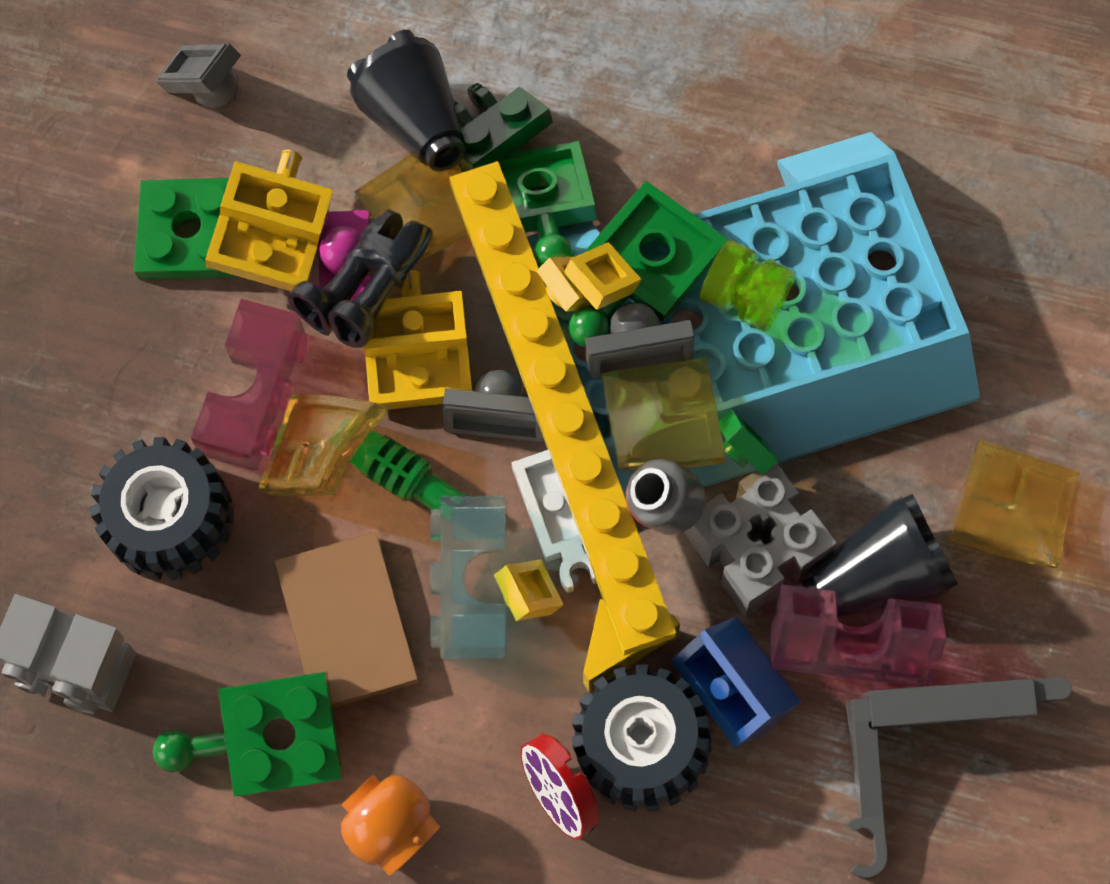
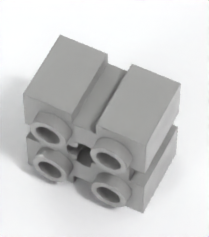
M777 462L764 475L756 470L741 480L736 500L729 503L721 493L706 503L699 520L692 528L685 531V536L708 567L718 561L722 563L724 571L721 585L745 618L780 595L785 579L783 576L789 573L794 581L798 583L810 575V570L833 552L837 544L812 509L802 516L796 511L794 507L799 492ZM751 533L765 534L769 537L768 544L764 545L761 539L753 543L750 540Z
M14 594L0 627V665L4 666L1 675L16 681L14 687L42 698L45 697L47 690L65 698L63 702L65 705L94 715L97 707L110 712L114 711L137 653L129 643L124 642L125 638L116 627L77 614L73 616L58 611L54 606L18 594Z

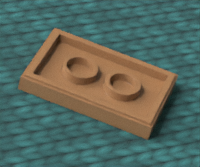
M376 532L274 560L304 674L327 671L333 708L419 683Z

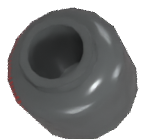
M666 459L650 460L639 466L630 477L626 488V504L630 514L640 524L665 535L681 534L692 528L701 517L705 506V491L700 479L685 467Z

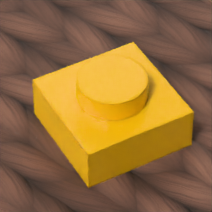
M609 242L571 258L564 271L565 275L596 310L635 293L642 280Z
M550 257L537 270V273L547 285L546 292L549 298L566 312L577 311L586 306H593L564 273L570 259L574 257Z
M541 559L507 564L494 574L504 601L510 608L516 621L548 616L564 605Z

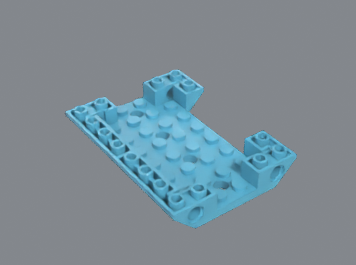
M872 132L780 159L777 162V166L784 181V187L694 214L728 239V246L664 323L660 321L661 325L673 323V317L683 310L693 311L700 316L702 324L699 328L693 330L694 351L691 363L596 380L590 379L586 362L581 361L574 354V349L578 344L574 342L569 332V322L576 311L566 312L551 300L625 498L630 477L639 466L650 460L666 459L676 462L695 474L700 479L703 488L755 472L757 469L750 462L742 468L721 447L726 439L717 423L731 409L768 442L778 459L777 464L979 401L980 393L969 330L897 156L893 150ZM592 221L558 227L559 235L568 239L572 244L574 257L583 254L600 234ZM538 233L527 236L532 252L536 243L540 240ZM658 241L648 242L640 249L644 258L654 262L665 259L670 253L667 246ZM874 251H886L894 257L896 266L886 271L878 270L870 264L868 256ZM787 280L797 286L800 294L790 301L779 300L772 294L771 286L777 281ZM628 298L623 305H625V304H627V303H630V302H633V303H635V302H634L633 300H631L630 298Z

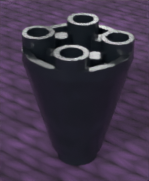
M401 30L394 33L386 44L374 50L365 59L358 60L349 67L347 78L351 83L350 94L358 109L419 162L429 166L433 171L442 172L451 169L462 160L465 155L464 136L445 66L435 44L425 38L415 37L410 30Z
M913 494L892 500L811 569L812 576L801 581L819 619L830 614L834 618L937 598L949 593L950 588L958 585Z

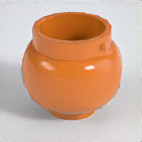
M373 774L341 804L348 812L341 822V835L344 843L358 859L366 864H378L388 876L392 875L409 860L441 827L430 815V802L421 788L410 779L399 775H391L380 782Z

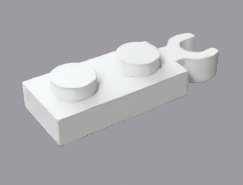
M546 450L511 462L514 476L546 563L558 558L562 560L560 583L567 593L574 591L570 574L576 568L586 569L590 574L593 584L597 583L587 554L584 553L583 543L549 451Z

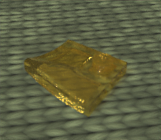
M410 154L354 191L356 199L365 210H369L372 220L386 210L391 209L402 216L403 226L407 222L414 220L432 229L433 237L420 260L449 247L469 235L450 185L449 177L463 173L458 165L446 171L436 172Z
M707 357L602 373L604 396L619 469L637 470L639 466L646 462L657 459L676 462L685 468L724 463L725 453Z
M311 394L291 395L258 489L273 497L335 495L353 455L371 430L386 417L388 409L375 402L347 397Z
M980 439L974 447L947 540L1001 557L1054 569L1057 568L1061 561L1067 521L1080 472Z

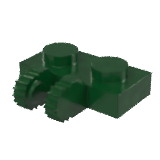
M479 83L473 84L468 88L467 92L473 105L479 111H482L481 115L473 119L467 109L454 100L464 136L463 145L465 146V155L458 164L469 171L497 161L501 162L554 123L550 109L520 86L497 102L486 87Z

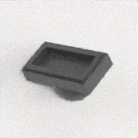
M230 43L181 45L157 77L156 83L167 93H192L196 101L207 108L218 109L224 107L235 99L239 89L238 76L232 67L241 57V54Z
M630 302L620 306L610 320L609 334L585 338L586 364L589 378L596 380L691 363L694 351V334L691 321L687 320L661 325L654 310L643 303Z
M505 370L489 371L480 377L474 391L445 388L442 403L444 431L545 442L529 397H524V388L520 380L513 373Z

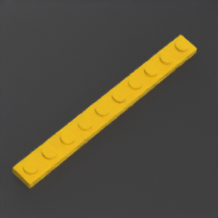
M497 161L451 176L449 178L453 194L623 655L625 656L674 639L676 637L675 628L635 522L629 512L626 498L555 310L546 292L544 281L537 273L538 265L499 162Z

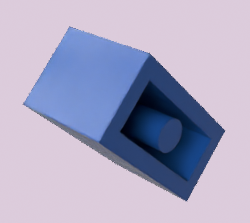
M737 616L703 630L671 660L683 679L690 685L695 695L698 694L706 710L735 748L768 732L801 703L800 699Z

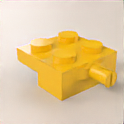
M291 150L282 151L276 173L234 161L221 202L220 215L205 259V267L291 291L296 284L301 281H308L331 206L333 189L296 179L303 157L295 151L289 169L287 167L290 161Z
M410 270L412 289H409V278L407 275L403 289H401V297L386 299L374 321L376 325L375 333L371 340L363 346L366 358L371 412L442 404L445 388L472 391L462 291L422 295L420 272Z

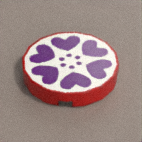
M542 733L521 746L520 757L523 769L532 791L553 823L565 835L577 840L595 829L593 827L598 825L600 814L597 800L586 776H583L581 771L574 775L566 763L572 760L567 748L556 738Z

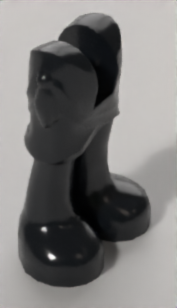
M388 209L380 216L374 218L364 229L359 243L346 256V262L325 287L322 288L317 283L301 281L289 292L287 296L288 302L293 310L316 331L327 336L333 331L338 340L346 346L362 348L373 337L376 328L374 321L393 287L396 286L399 289H403L408 273L427 250L433 237V231L427 225L414 220L407 222L403 226L402 216L394 210ZM363 280H370L354 301H350Z

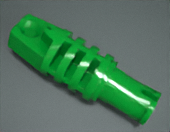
M348 420L332 445L333 448L361 471L363 476L404 502H412L416 499L447 519L451 524L456 521L461 512L448 505L447 501L450 500L464 508L469 500L470 495L461 492L432 473L433 467L430 466L429 461L388 435L383 436Z

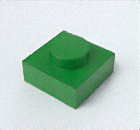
M733 409L717 423L726 439L721 447L742 468L750 462L764 475L778 461L768 442Z

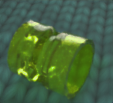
M729 239L715 258L703 283L699 299L725 312L736 308L738 309L740 320L767 332L782 309L793 286L797 272L770 258L761 263L758 261L756 251Z

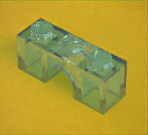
M440 496V509H431L430 516L431 541H440V562H431L430 570L431 594H440V616H431V648H440V658L507 659V605L478 602L470 596L465 585L466 570L476 557L486 553H507L506 497Z

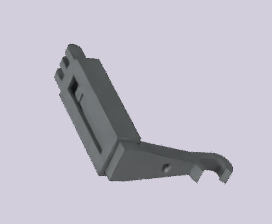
M1064 677L873 690L861 694V699H852L846 702L859 818L851 819L844 825L851 831L865 828L871 833L874 856L873 861L868 866L863 867L855 864L849 873L858 877L875 876L884 869L888 858L878 730L872 729L1016 719L1038 715L1036 703L1053 702L1067 698L1072 691L1071 683Z

